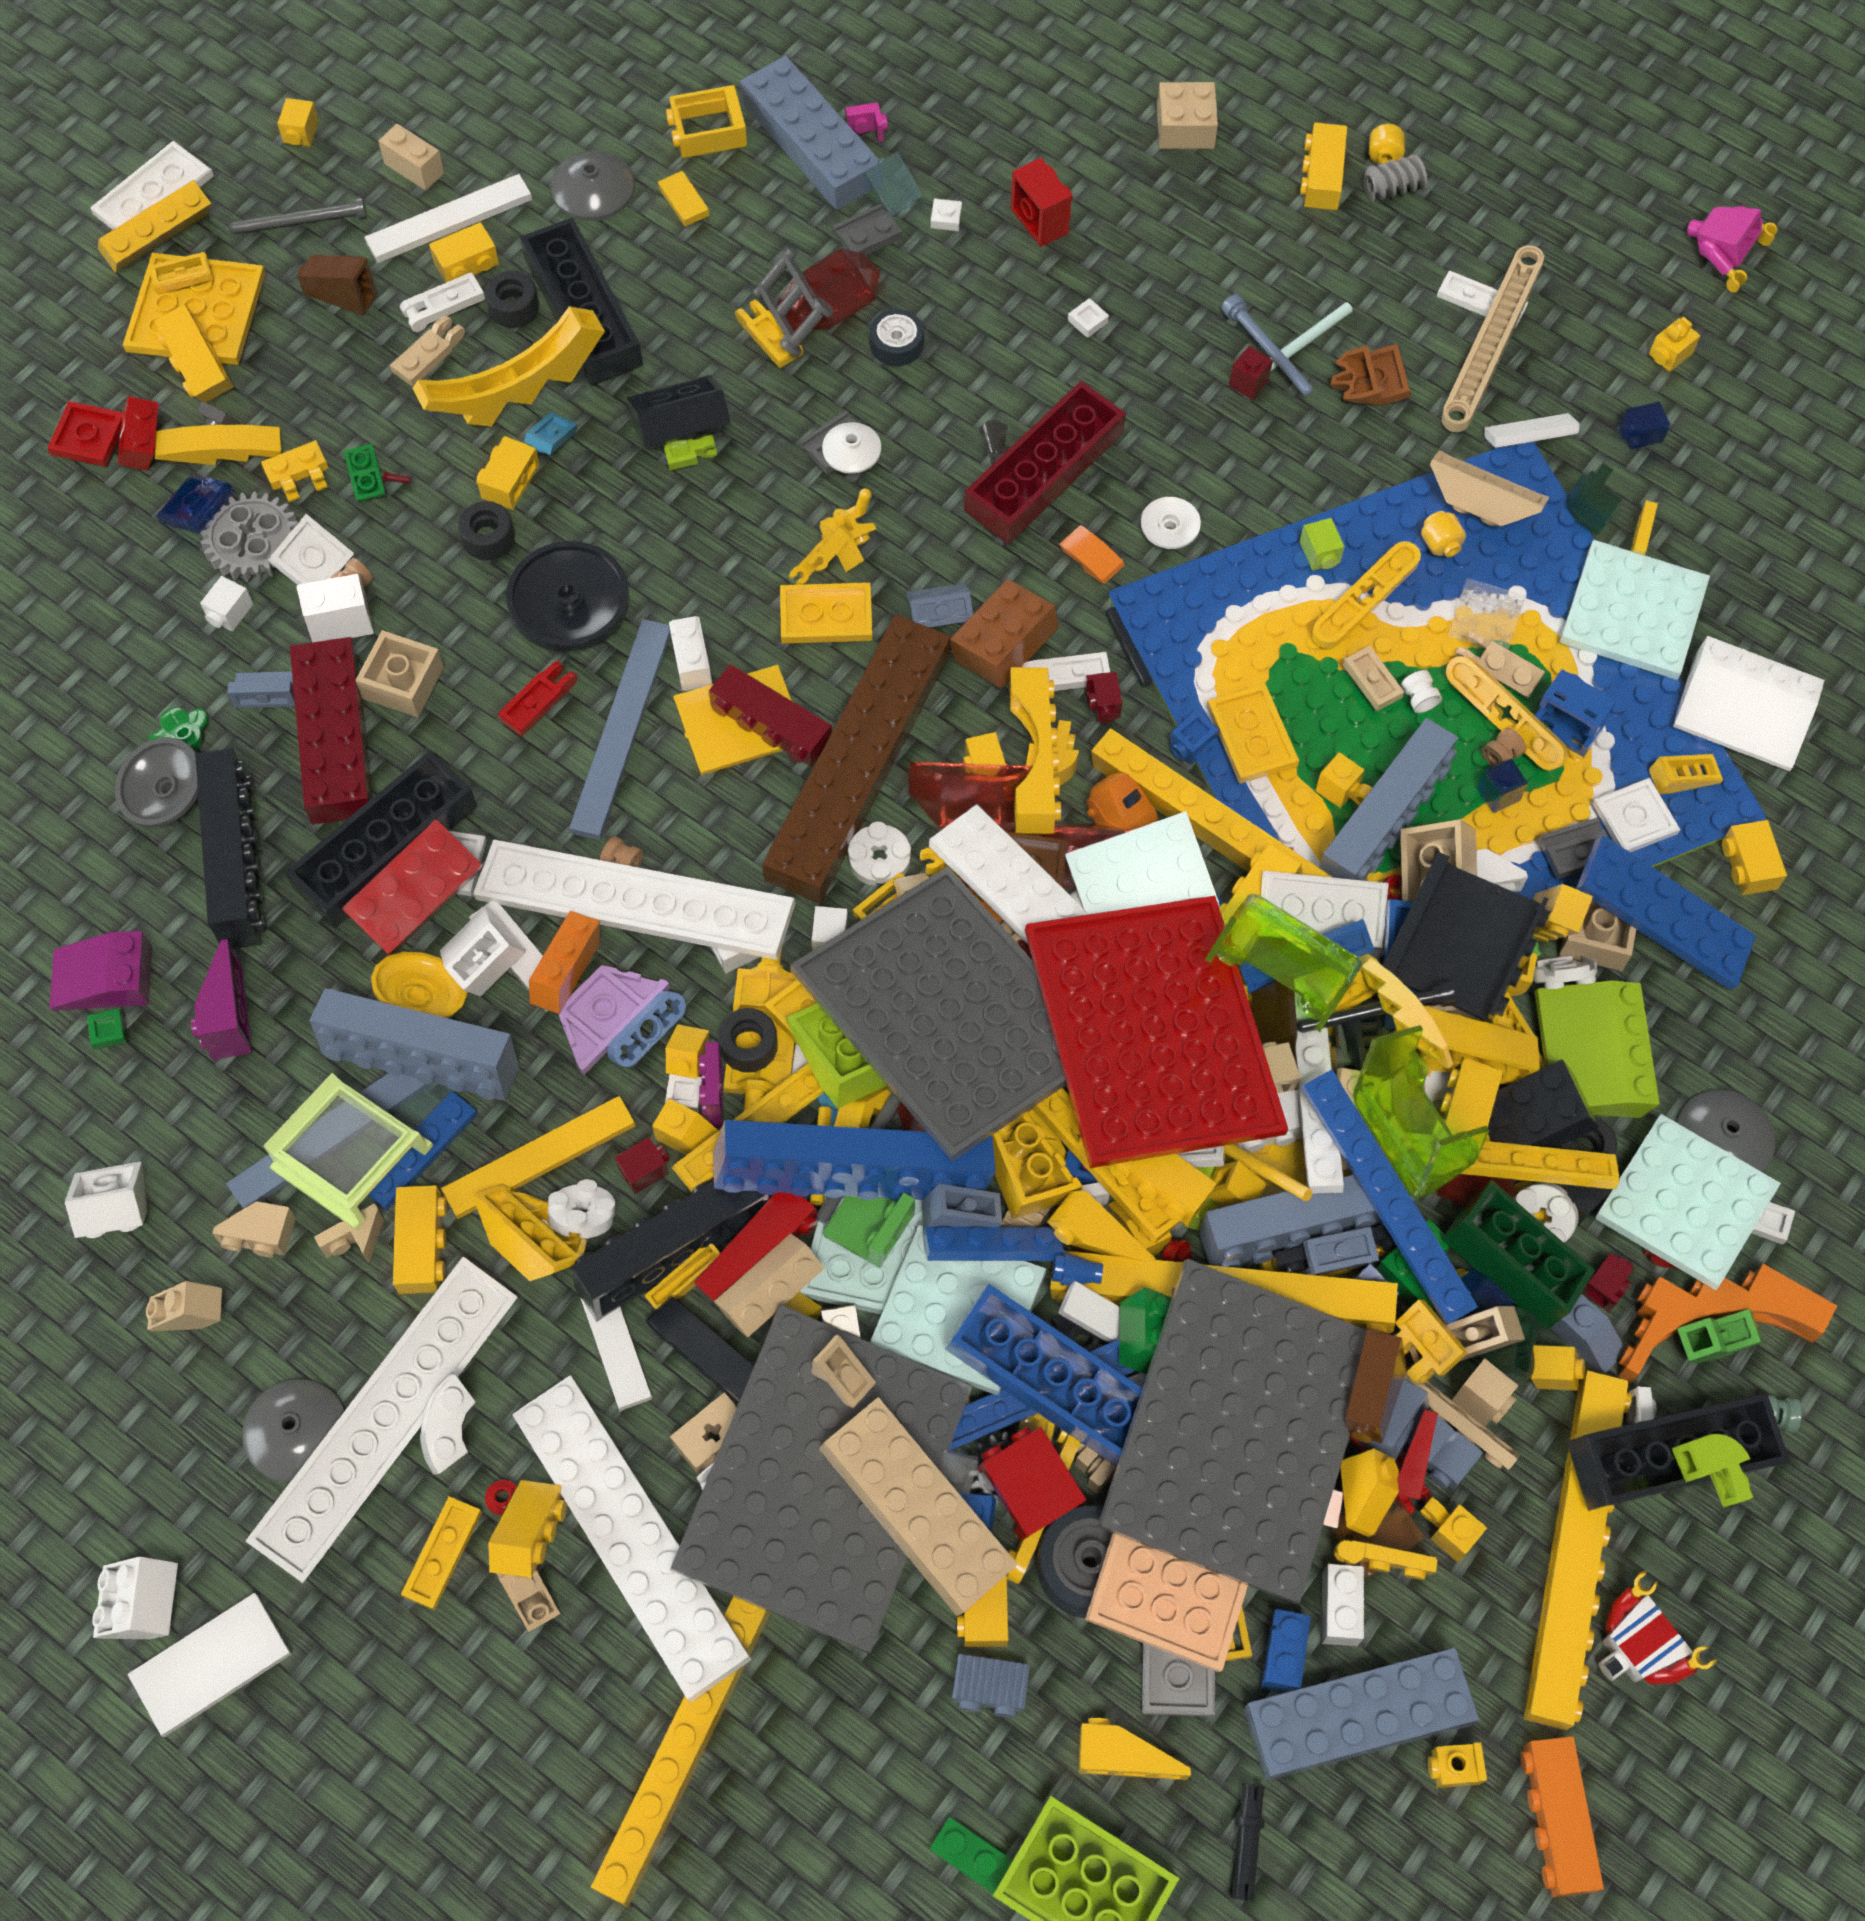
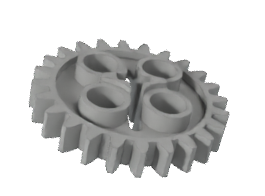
M253 492L249 499H246L245 494L241 493L239 501H235L230 496V504L228 506L218 503L221 511H210L212 520H204L203 523L206 530L200 532L203 538L201 545L207 560L211 562L213 569H220L223 576L231 573L233 580H236L240 574H243L246 582L254 574L258 581L261 580L263 572L272 577V568L275 566L267 560L298 524L294 512L290 511L287 503L282 505L278 497L271 501L268 493H265L261 499L258 498L256 492Z

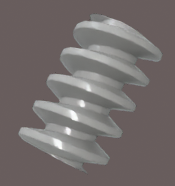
M1410 155L1408 158L1402 157L1397 161L1390 160L1387 164L1379 163L1376 167L1368 166L1364 173V189L1371 202H1374L1375 194H1377L1379 200H1384L1386 198V191L1393 198L1396 196V188L1401 195L1406 194L1407 186L1410 192H1415L1417 190V183L1423 190L1427 188L1428 184L1426 169L1417 155Z

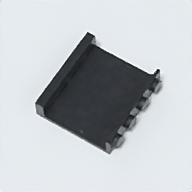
M1437 852L1383 967L1394 974L1405 986L1419 992L1430 990V986L1435 985L1436 981L1450 979L1456 997V1004L1450 1006L1492 1024L1495 1016L1502 1017L1510 999L1505 997L1509 986L1516 988L1524 969L1519 968L1523 957L1530 958L1538 940L1533 939L1537 927L1544 929L1551 911L1546 909L1549 899L1544 897L1542 903L1536 902L1450 865V856Z

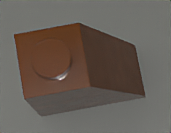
M311 255L306 264L302 265L299 269L298 280L304 295L361 316H365L377 297L367 258L362 256Z
M1370 1329L1367 1330L1346 1414L1347 1429L1351 1432L1350 1435L1358 1441L1364 1443L1375 1441L1383 1444L1407 1371L1401 1337Z

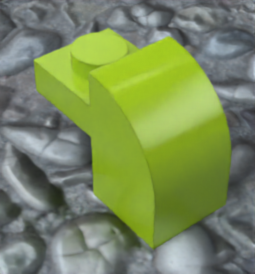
M1711 1434L1672 1448L1685 1481L1689 1482L1710 1475L1723 1508L1754 1498L1750 1490L1749 1480L1739 1463L1749 1460L1750 1457L1736 1440L1726 1435Z

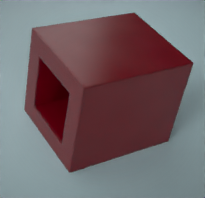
M1248 346L1232 365L1229 386L1253 400L1269 382L1273 360Z
M650 1137L615 1157L618 1170L634 1195L669 1175L666 1163L670 1159L662 1145L655 1146Z

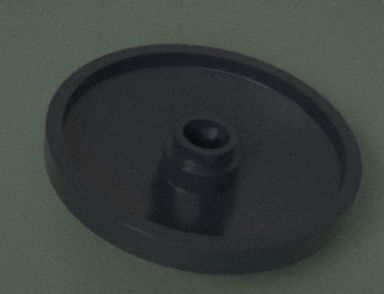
M563 541L538 548L517 565L508 582L506 600L512 622L526 639L545 649L568 652L592 647L604 641L620 626L629 605V589L622 567L605 550L584 542Z

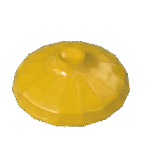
M401 952L387 956L375 966L371 976L373 993L378 1001L444 1018H450L460 1010L467 996V991H464L444 968L442 959L423 952Z

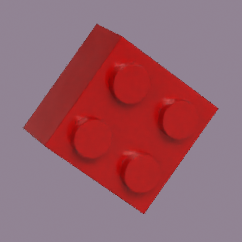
M1039 158L1012 171L1010 209L1037 244L1042 247L1069 234L1073 196L1068 186L1063 185L1057 178L1055 170L1051 166L1048 167L1044 160Z

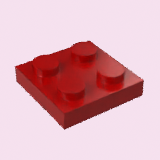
M68 401L47 447L50 455L106 467L120 436L122 412Z

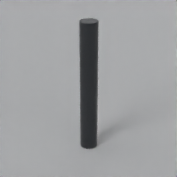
M1108 608L1105 611V615L1141 686H1149L1153 681L1116 608Z

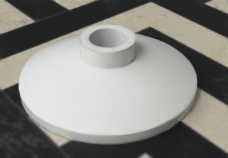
M849 422L832 428L826 434L822 444V451L826 462L832 468L843 473L854 474L864 472L875 465L881 454V442L877 433L870 427L861 423Z
M1162 497L1154 500L1144 509L1141 517V528L1145 537L1151 543L1165 549H1178L1189 545L1199 534L1201 526L1200 516L1195 507L1177 497Z

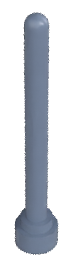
M1239 294L1229 296L1221 307L1225 315L1229 319L1239 321L1304 395H1310L1313 391L1311 384L1247 313V303Z

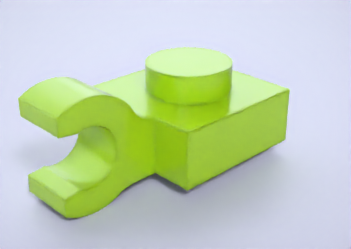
M707 435L696 440H692V438L685 440L675 438L668 440L667 444L664 445L670 471L698 464L697 456L703 458L717 456L713 435Z

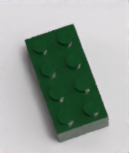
M1492 1180L1469 1197L1442 1239L1545 1330L1571 1312L1595 1271L1593 1267Z

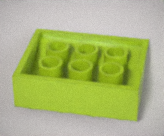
M1603 981L1590 984L1565 985L1558 989L1537 988L1535 990L1545 1067L1563 1059L1573 1071L1593 1115L1641 1118L1660 1105L1641 983Z
M818 1003L786 1017V1022L818 1084L837 1109L888 1086Z
M1050 1796L993 1897L1030 1921H1156L1179 1878Z

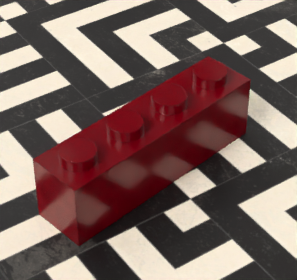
M731 664L709 689L710 705L717 714L723 717L727 715L732 718L743 730L755 732L769 746H778L798 763L804 762L811 767L819 758L832 734L831 724Z

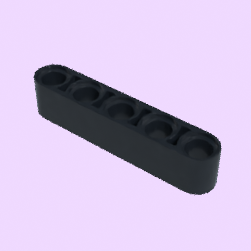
M669 1296L645 1320L646 1323L663 1341L738 1405L754 1366L675 1298Z

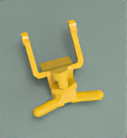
M865 488L860 491L855 506L848 510L838 508L833 513L834 517H828L820 522L823 539L789 574L790 579H794L797 573L801 575V579L796 581V585H802L807 582L809 576L815 570L822 571L825 569L829 561L836 554L846 572L864 562L857 546L869 541V534L877 528L874 523L857 524L856 520L867 512L871 499V491Z

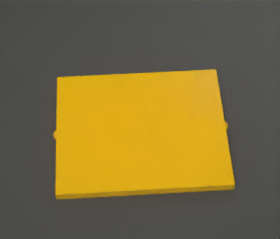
M778 665L748 673L751 677L791 700ZM713 684L673 696L685 729V738L690 743L701 775L783 751L778 746H769L755 732L743 730L735 720L727 715L723 717L717 714L712 709L709 698V689Z

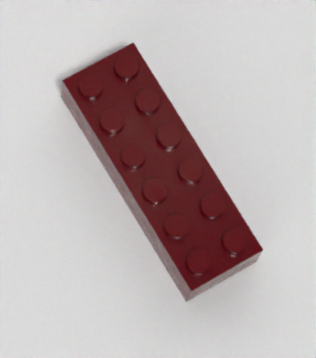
M1080 381L965 490L964 511L1007 544H1010L1123 435L1126 413L1083 381Z
M352 637L291 645L290 657L304 809L312 825L347 820L373 798L363 699L355 681L360 673L358 654Z

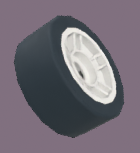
M892 309L879 314L871 323L870 348L872 354L880 362L889 366L908 365L918 359L923 352L924 328L921 320L915 314L907 310Z

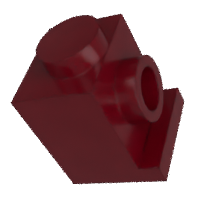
M1117 672L1086 675L1084 692L1085 696H1087L1089 711L1094 710L1096 721L1108 723L1115 719H1120L1123 703Z
M1610 1253L1581 1294L1609 1313L1632 1284L1627 1280V1277L1633 1271V1265L1625 1258L1616 1257Z

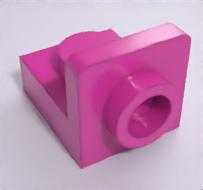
M878 102L845 108L846 123L856 134L875 131L877 141H884L883 131L888 130L886 114L880 113Z

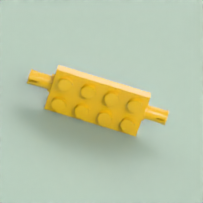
M782 948L778 960L762 957L761 962L755 968H738L733 1012L741 1008H754L768 1015L764 1011V1004L797 979L792 972L784 970L782 965H780ZM773 1019L772 1021L777 1030L778 1050L774 1060L766 1068L757 1072L743 1073L732 1069L726 1063L724 1093L744 1094L743 1112L792 1075L795 1042ZM744 1032L735 1039L737 1047L742 1049H752L761 1042L760 1035L755 1032Z

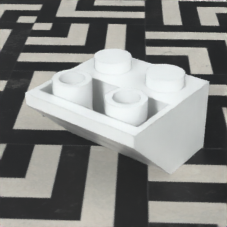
M486 906L440 950L444 968L464 991L480 997L526 952Z
M136 1557L103 1566L98 1579V1589L100 1592L98 1606L93 1615V1625L95 1627L93 1638L154 1639L168 1636L178 1563Z

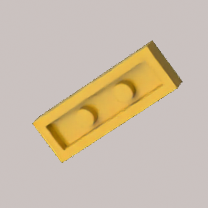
M450 1496L448 1497L401 1593L402 1597L434 1611L436 1610L482 1515L480 1509Z

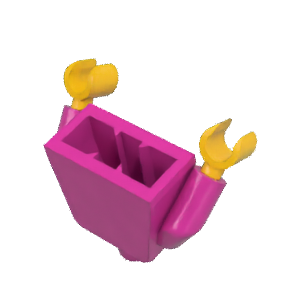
M1746 206L1716 207L1705 221L1693 219L1689 223L1688 236L1698 238L1699 253L1707 258L1722 275L1726 274L1729 277L1726 287L1733 293H1736L1740 285L1743 286L1747 280V274L1743 270H1734L1733 267L1740 266L1756 240L1764 246H1769L1774 240V235L1777 233V226L1774 223L1763 224L1764 220L1761 218V209L1747 208Z

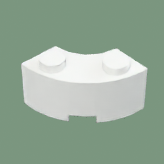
M455 1374L448 1376L440 1383L430 1396L424 1409L420 1441L424 1458L433 1474H440L468 1452L462 1440V1423L466 1412L474 1405L475 1401Z

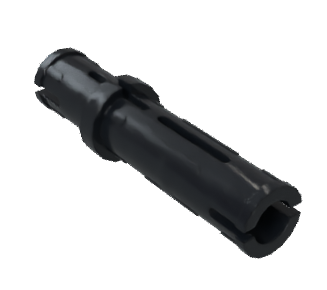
M1242 1783L1240 1815L1235 1818V1825L1238 1826V1836L1230 1898L1254 1902L1260 1829H1264L1265 1821L1261 1820L1265 1786Z

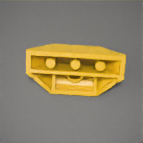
M503 1184L474 1194V1202L490 1245L529 1281L575 1265L577 1258L584 1254L588 1238H580V1233L569 1232V1237L556 1232L549 1224L548 1202L526 1193L511 1191V1187Z

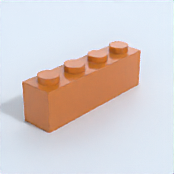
M1574 1736L1530 1741L1523 1746L1524 1752L1520 1753V1762L1523 1773L1525 1775L1528 1774L1531 1789L1527 1791L1529 1808L1531 1812H1536L1538 1827L1535 1828L1534 1834L1537 1848L1539 1851L1543 1850L1546 1866H1542L1544 1886L1546 1889L1551 1890L1552 1898L1602 1891L1604 1886Z

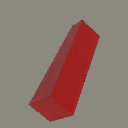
M1424 1410L1397 1478L1399 1489L1397 1495L1417 1500L1421 1498L1438 1416L1437 1412Z

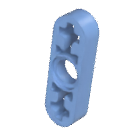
M668 990L659 992L611 1040L607 1049L609 1059L613 1063L624 1067L636 1064L683 1016L686 1009L684 998L680 994ZM667 1000L673 1001L671 1003L673 1008L671 1012L665 1011L667 1009V1004L665 1003ZM655 1012V1013H658V1014H660V1015L657 1017V1016L653 1015V1013ZM650 1019L653 1023V1031L648 1037H643L640 1033L641 1024L645 1020ZM637 1040L640 1042V1044L638 1045L633 1042ZM622 1045L628 1046L626 1049L627 1057L620 1056L622 1054L620 1049Z

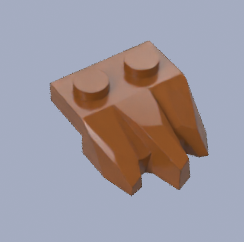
M1398 344L1370 352L1368 345L1346 351L1336 361L1337 365L1345 371L1332 376L1330 385L1333 390L1346 391L1344 392V401L1386 405L1411 397Z

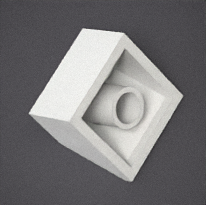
M361 574L297 585L303 616L312 642L346 637L355 638L374 634Z
M142 1161L75 1173L65 1199V1206L75 1238L84 1236L96 1238L106 1232L116 1230L129 1232L143 1225L147 1213Z

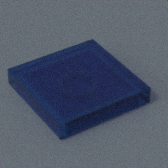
M191 474L158 512L156 518L161 524L199 534L235 490L230 483Z

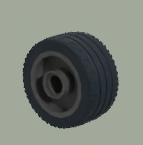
M1100 1506L1077 1507L1053 1521L1044 1532L1038 1548L1036 1568L1043 1591L1056 1607L1075 1617L1086 1618L1113 1534L1097 1527L1103 1508ZM1085 1559H1092L1096 1563V1567L1089 1568L1083 1564V1561Z

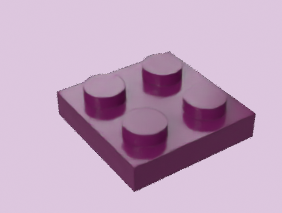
M705 1042V1054L699 1055L700 1074H702V1085H699L700 1105H702V1117H708L709 1123L715 1128H722L723 1063L719 1042Z

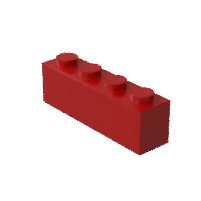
M776 1192L700 1275L694 1284L714 1302L790 1233L797 1238L801 1234L804 1236L809 1234L818 1222L816 1219L818 1213L816 1208L803 1196Z

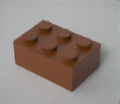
M1007 579L950 638L955 662L1002 689L1010 680L1011 667H1022L1059 628L1055 605Z

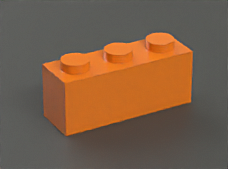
M571 910L569 911L529 979L530 1004L557 1014L561 1013L600 945V920Z

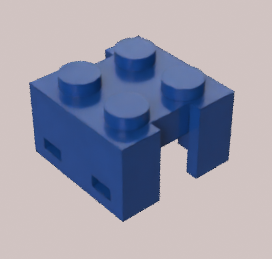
M1562 669L1543 695L1539 704L1541 708L1535 716L1541 722L1552 726L1553 728L1549 729L1568 749L1585 757L1602 732L1607 722L1606 719L1613 710L1617 700L1610 697L1607 692L1596 689L1584 682L1578 675L1570 674ZM1572 739L1576 740L1577 742L1583 745H1578L1577 743L1573 742Z

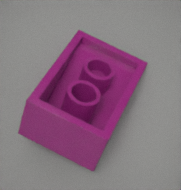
M143 931L109 932L54 949L50 1010L149 1005L152 945Z
M228 939L221 940L194 1005L196 1018H191L193 1036L195 1038L199 1037L202 1050H207L213 1060L252 1053L243 966Z

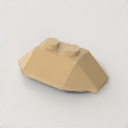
M1440 450L1430 463L1446 503L1453 505V508L1458 512L1464 514L1472 513L1481 517L1480 519L1489 525L1504 526L1540 513L1550 498L1452 457Z

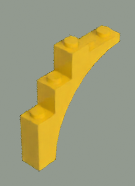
M569 307L557 324L539 341L507 362L484 372L462 378L439 381L417 380L413 390L424 410L463 414L467 424L492 427L507 402L531 405L548 379L572 382L605 331L593 310Z

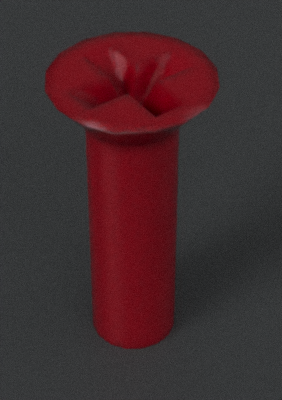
M384 470L383 483L388 480L410 484L411 477L391 474Z

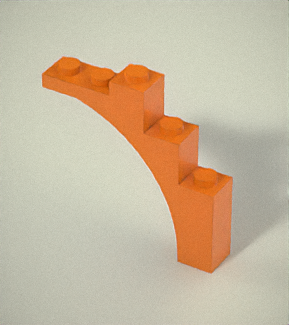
M1762 1264L1755 1272L1749 1270L1740 1286L1724 1278L1717 1290L1696 1279L1688 1293L1664 1278L1659 1277L1653 1285L1646 1283L1637 1298V1301L1642 1304L1636 1314L1643 1317L1634 1333V1336L1639 1339L1634 1348L1628 1346L1621 1356L1619 1364L1623 1365V1368L1618 1377L1631 1383L1641 1372L1652 1349L1670 1336L1678 1333L1677 1328L1710 1317L1717 1320L1747 1309L1752 1310L1756 1322L1782 1328L1814 1343L1823 1335L1837 1305L1765 1264Z

